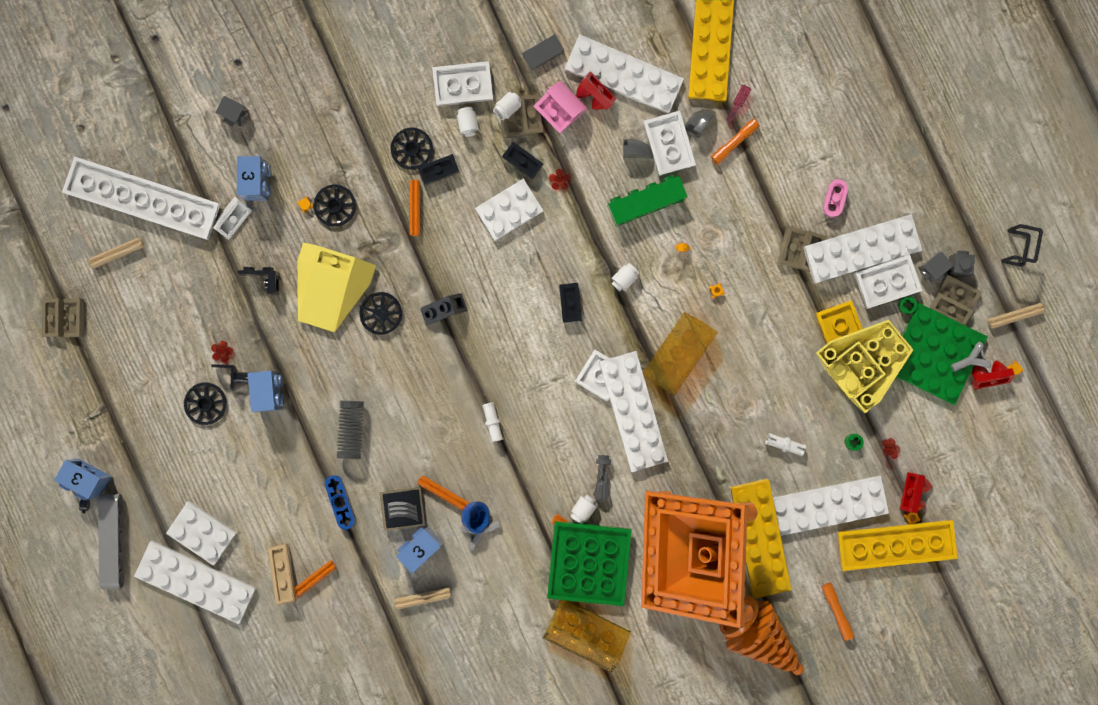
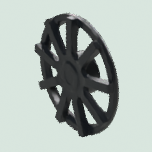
M410 127L399 131L394 136L390 150L393 160L400 167L407 170L418 169L417 167L430 161L433 154V144L426 132L419 128ZM407 131H415L413 140L409 139ZM420 132L426 138L417 143L416 140ZM402 133H404L407 140L406 143L397 140ZM427 141L429 142L430 149L420 148L422 144ZM395 142L403 146L404 149L394 151ZM419 152L429 153L426 160L419 155ZM405 153V156L399 162L395 155ZM415 156H417L422 162L417 166H414ZM408 157L411 158V166L403 164Z
M338 184L322 188L315 196L313 203L316 217L323 224L331 227L345 225L353 218L356 211L354 195L348 188ZM335 188L334 197L329 195L327 189ZM339 188L346 191L341 198H338ZM322 192L329 199L327 202L318 199ZM350 195L352 203H342ZM317 203L327 206L325 209L317 211ZM353 206L351 214L343 210V207ZM329 211L326 221L323 220L320 214ZM339 212H342L348 218L341 222ZM333 214L336 215L337 223H329Z
M373 293L365 298L360 306V321L369 332L385 335L391 333L399 326L402 319V307L399 301L389 293ZM382 296L380 305H377L373 297ZM385 296L393 300L387 306H384ZM369 300H371V302L375 306L374 309L365 307L366 303ZM393 304H397L399 311H388ZM363 310L373 313L371 316L363 318ZM399 315L397 323L392 321L388 316ZM374 318L375 321L371 328H369L365 321ZM385 320H387L389 323L393 325V327L387 331L384 323ZM378 322H381L382 332L374 330Z
M202 382L192 386L184 398L186 415L191 421L199 425L216 423L224 416L227 408V399L222 389L209 382ZM204 386V396L198 392L197 387ZM208 386L216 389L211 396H208ZM192 391L198 396V400L188 398ZM219 392L222 400L214 401L213 398ZM187 402L196 403L197 407L188 411ZM223 403L222 411L218 410L213 405ZM199 409L200 414L196 420L190 414ZM210 410H213L219 414L218 417H216L214 420L212 419ZM204 412L207 413L208 422H201Z

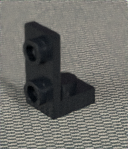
M243 267V270L237 271V274L241 276H268V279H265V291L269 295H279V272L274 271V268L262 267V270H255V267Z
M462 293L446 296L420 308L426 325H431L452 315L468 311Z

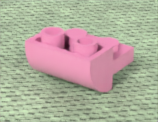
M562 81L555 83L549 88L547 93L534 105V108L559 134L588 109Z

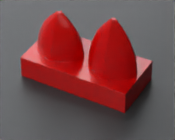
M591 71L584 76L576 91L578 98L594 96L591 104L593 110L604 108L608 110L616 100V97Z
M997 360L992 365L991 373L988 372L987 368L974 365L971 385L973 390L1007 384L1011 383L1015 374L1013 368L1008 369Z
M907 472L900 510L918 514V511L926 506L921 495L931 490L933 486L925 478V475Z

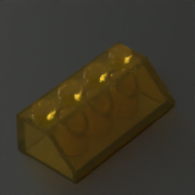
M684 312L643 371V376L671 396H675L718 332L703 321Z
M560 600L546 628L543 639L612 673L621 660L631 631L570 601Z

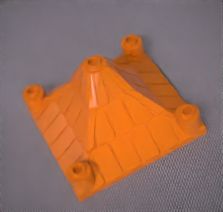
M645 491L641 608L737 628L745 627V623L750 622L754 615L752 607L748 603H744L747 523L756 519L758 514L756 506L751 502L733 503L675 495L669 491Z

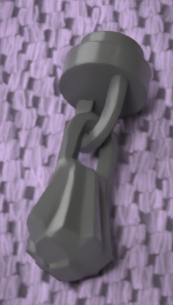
M598 455V458H596V464H601L600 471L597 474L596 487L593 492V496L598 502L606 501L610 496L607 485L608 474L605 471L606 465H611L609 455ZM601 476H604V481H600Z

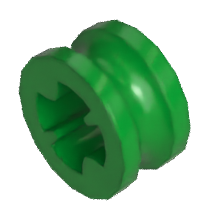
M912 297L902 298L898 303V309L903 314L913 313L917 309V302ZM905 300L912 304L909 311L903 307V304L906 303Z
M853 433L846 436L844 443L849 450L858 451L863 447L864 440L860 435ZM854 437H856L855 440H858L859 443L856 444L853 448V444H850V440H853Z

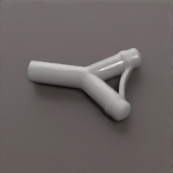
M978 342L968 358L952 364V371L955 372L971 364L990 368L991 361H988L984 356L983 343ZM980 352H981V356L983 357V359H978V358H977V356L979 355Z
M495 521L479 534L470 532L462 525L461 531L465 532L470 542L469 549L474 551L485 534L501 528L499 521ZM468 533L476 534L472 541Z

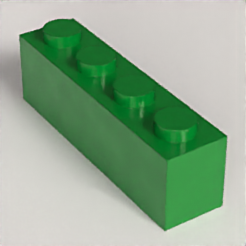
M674 175L664 178L662 183L656 184V182L646 185L644 190L639 191L635 189L628 192L626 197L621 198V196L610 199L607 207L615 227L685 201L688 196L680 176L674 177Z

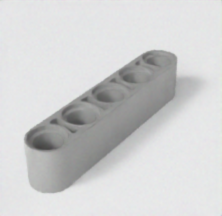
M101 494L98 499L99 586L101 589H122L124 584L123 498L121 494Z

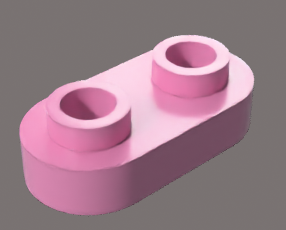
M837 179L828 186L823 203V212L830 218L837 217L843 211L848 192V186L845 181ZM834 187H838L840 192L836 193ZM833 205L835 211H830L829 206Z

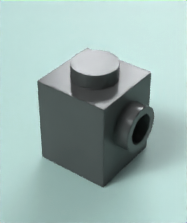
M223 96L215 112L219 117L223 118L224 123L232 127L234 124L240 127L248 118V109L226 96Z
M940 251L919 266V269L921 270L920 274L925 280L930 282L937 280L939 282L947 276L946 272L953 265L944 253Z
M957 251V253L949 256V261L953 267L948 270V275L967 277L974 274L975 255H969V251Z

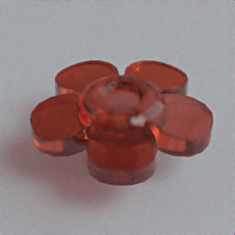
M557 169L555 171L556 175H549V181L553 182L551 185L552 189L558 190L559 186L562 190L568 188V184L564 182L571 179L568 173L563 175V170Z
M220 341L219 345L213 344L211 350L216 353L212 355V358L215 361L221 358L222 362H228V355L233 354V348L227 347L228 343L226 341Z
M893 438L884 439L881 443L885 448L883 449L884 455H890L892 459L898 458L900 447L895 445V440Z

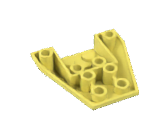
M303 242L297 260L298 321L336 332L371 284L376 265L324 247Z
M889 320L834 339L818 350L816 355L824 369L848 399L862 412L866 413L882 400L913 349Z

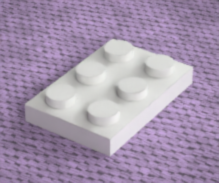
M489 61L432 67L437 106L493 100Z
M680 111L643 121L659 177L696 166Z
M524 179L475 208L494 241H497L543 212Z
M910 255L854 273L866 309L922 291Z
M187 501L166 534L214 566L237 532L191 501Z

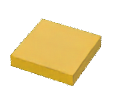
M852 300L815 313L826 344L834 339L863 329Z

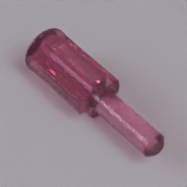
M741 85L742 87L733 101L734 106L726 119L728 122H732L739 107L742 108L750 91H752L748 86Z

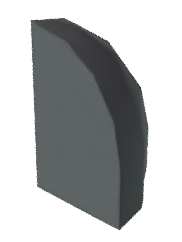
M702 109L695 112L685 124V129L700 137L715 111Z
M623 139V158L653 159L652 151L646 143L636 139Z

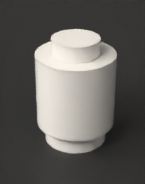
M508 92L495 104L493 112L501 120L508 119L521 107L520 97L516 93Z
M472 107L459 109L457 120L460 133L465 134V137L476 135L479 127L475 111H473Z
M630 263L626 266L623 265L611 278L614 281L612 285L618 291H626L638 278L639 271Z
M587 494L585 497L581 495L571 510V518L580 524H584L596 509V500Z

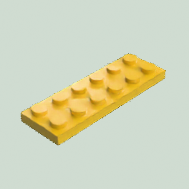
M695 0L688 99L726 102L734 0Z
M769 479L730 487L733 503L751 502L756 506L758 512L756 519L747 523L746 567L753 598L756 599L791 591Z
M953 520L837 532L842 571L958 559Z

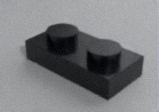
M515 142L511 143L502 156L505 161L532 180L544 165V163Z
M453 154L417 167L424 186L460 173Z
M578 283L559 284L563 323L582 321Z

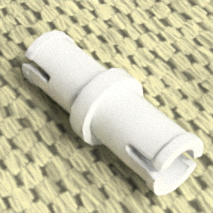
M494 402L482 405L487 421L485 425L488 426L491 442L503 440L499 426L500 419L497 418Z
M768 433L766 437L768 440L765 441L766 445L779 448L782 452L788 451L801 457L804 455L805 451L803 449H806V445L791 441L788 437L782 438Z

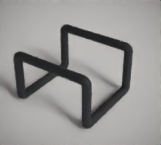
M1023 224L1009 228L1007 230L1009 233L1027 236L1023 257L1013 255L1002 259L1001 262L1019 267H1024L1026 262L1036 263L1043 230ZM1024 228L1039 232L1034 259L1027 258L1031 235L1026 232L1017 231V229ZM1013 259L1021 260L1022 263L1013 262V261H1010V260H1013Z

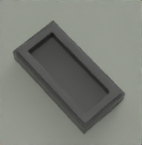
M554 34L523 52L522 55L533 71L564 53V49Z

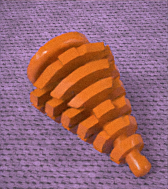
M745 596L744 603H748L753 609V619L745 623V627L742 628L720 624V632L726 636V647L730 651L740 653L742 656L752 658V660L760 661L764 664L770 663L771 666L777 669L780 668L786 672L792 671L795 675H800L804 668L798 662V656L793 650L794 648L789 642V638L784 632L773 606L769 604V601L757 602L751 596Z

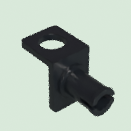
M211 364L212 368H231L230 391H234V385L249 384L246 377H248V373L252 372H237L235 365Z

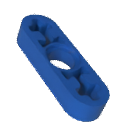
M332 475L325 481L327 494L338 526L344 530L350 529L356 521L343 479L338 475ZM333 478L335 481H339L337 490H342L343 493L332 495V493L336 492L334 487H330ZM337 497L345 499L344 507L339 508L336 506L335 500ZM348 508L349 512H345L347 518H351L349 526L346 523L342 524L341 520L344 519L343 513L339 515L338 511Z

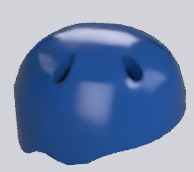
M481 501L471 502L466 505L461 513L463 526L472 533H482L490 522L488 506Z

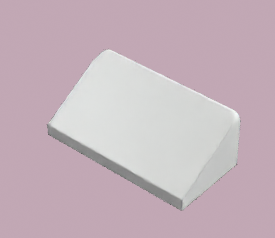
M234 197L215 220L213 228L229 240L252 212V209Z

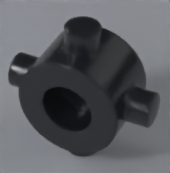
M81 499L79 510L85 514L90 509V500Z

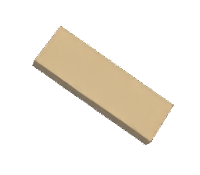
M289 545L269 547L268 553L276 605L297 602Z

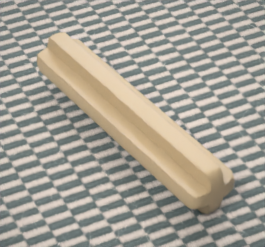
M141 238L133 239L89 258L88 262L92 268H97L143 248V241Z
M1038 303L989 318L988 324L990 328H996L1044 313L1045 308L1042 303Z
M447 587L396 598L394 604L396 609H402L448 599L451 597V590Z

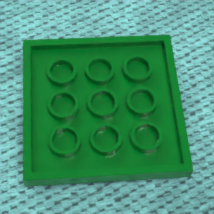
M917 303V309L912 313L902 333L903 338L913 351L896 378L951 405H955L974 365L971 364L955 372L952 371L951 365L968 358L978 342L984 345L988 336L921 303Z
M555 521L547 599L624 606L632 529Z

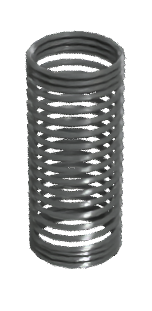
M340 400L339 408L342 409L339 411L346 413H339V415H342L339 418L348 420H339V422L343 423L338 425L349 427H338L339 429H345L338 430V432L351 434H338V436H346L338 437V439L352 441H337L338 443H348L337 444V446L353 448H337L338 450H349L337 451V458L361 459L360 452L362 451L357 449H361L362 447L360 446L362 444L357 442H362L360 439L363 437L358 435H362L359 432L363 431L360 429L363 426L358 425H363L361 423L363 419L357 418H363L361 415L364 413L356 411H364V409H360L364 407V401Z

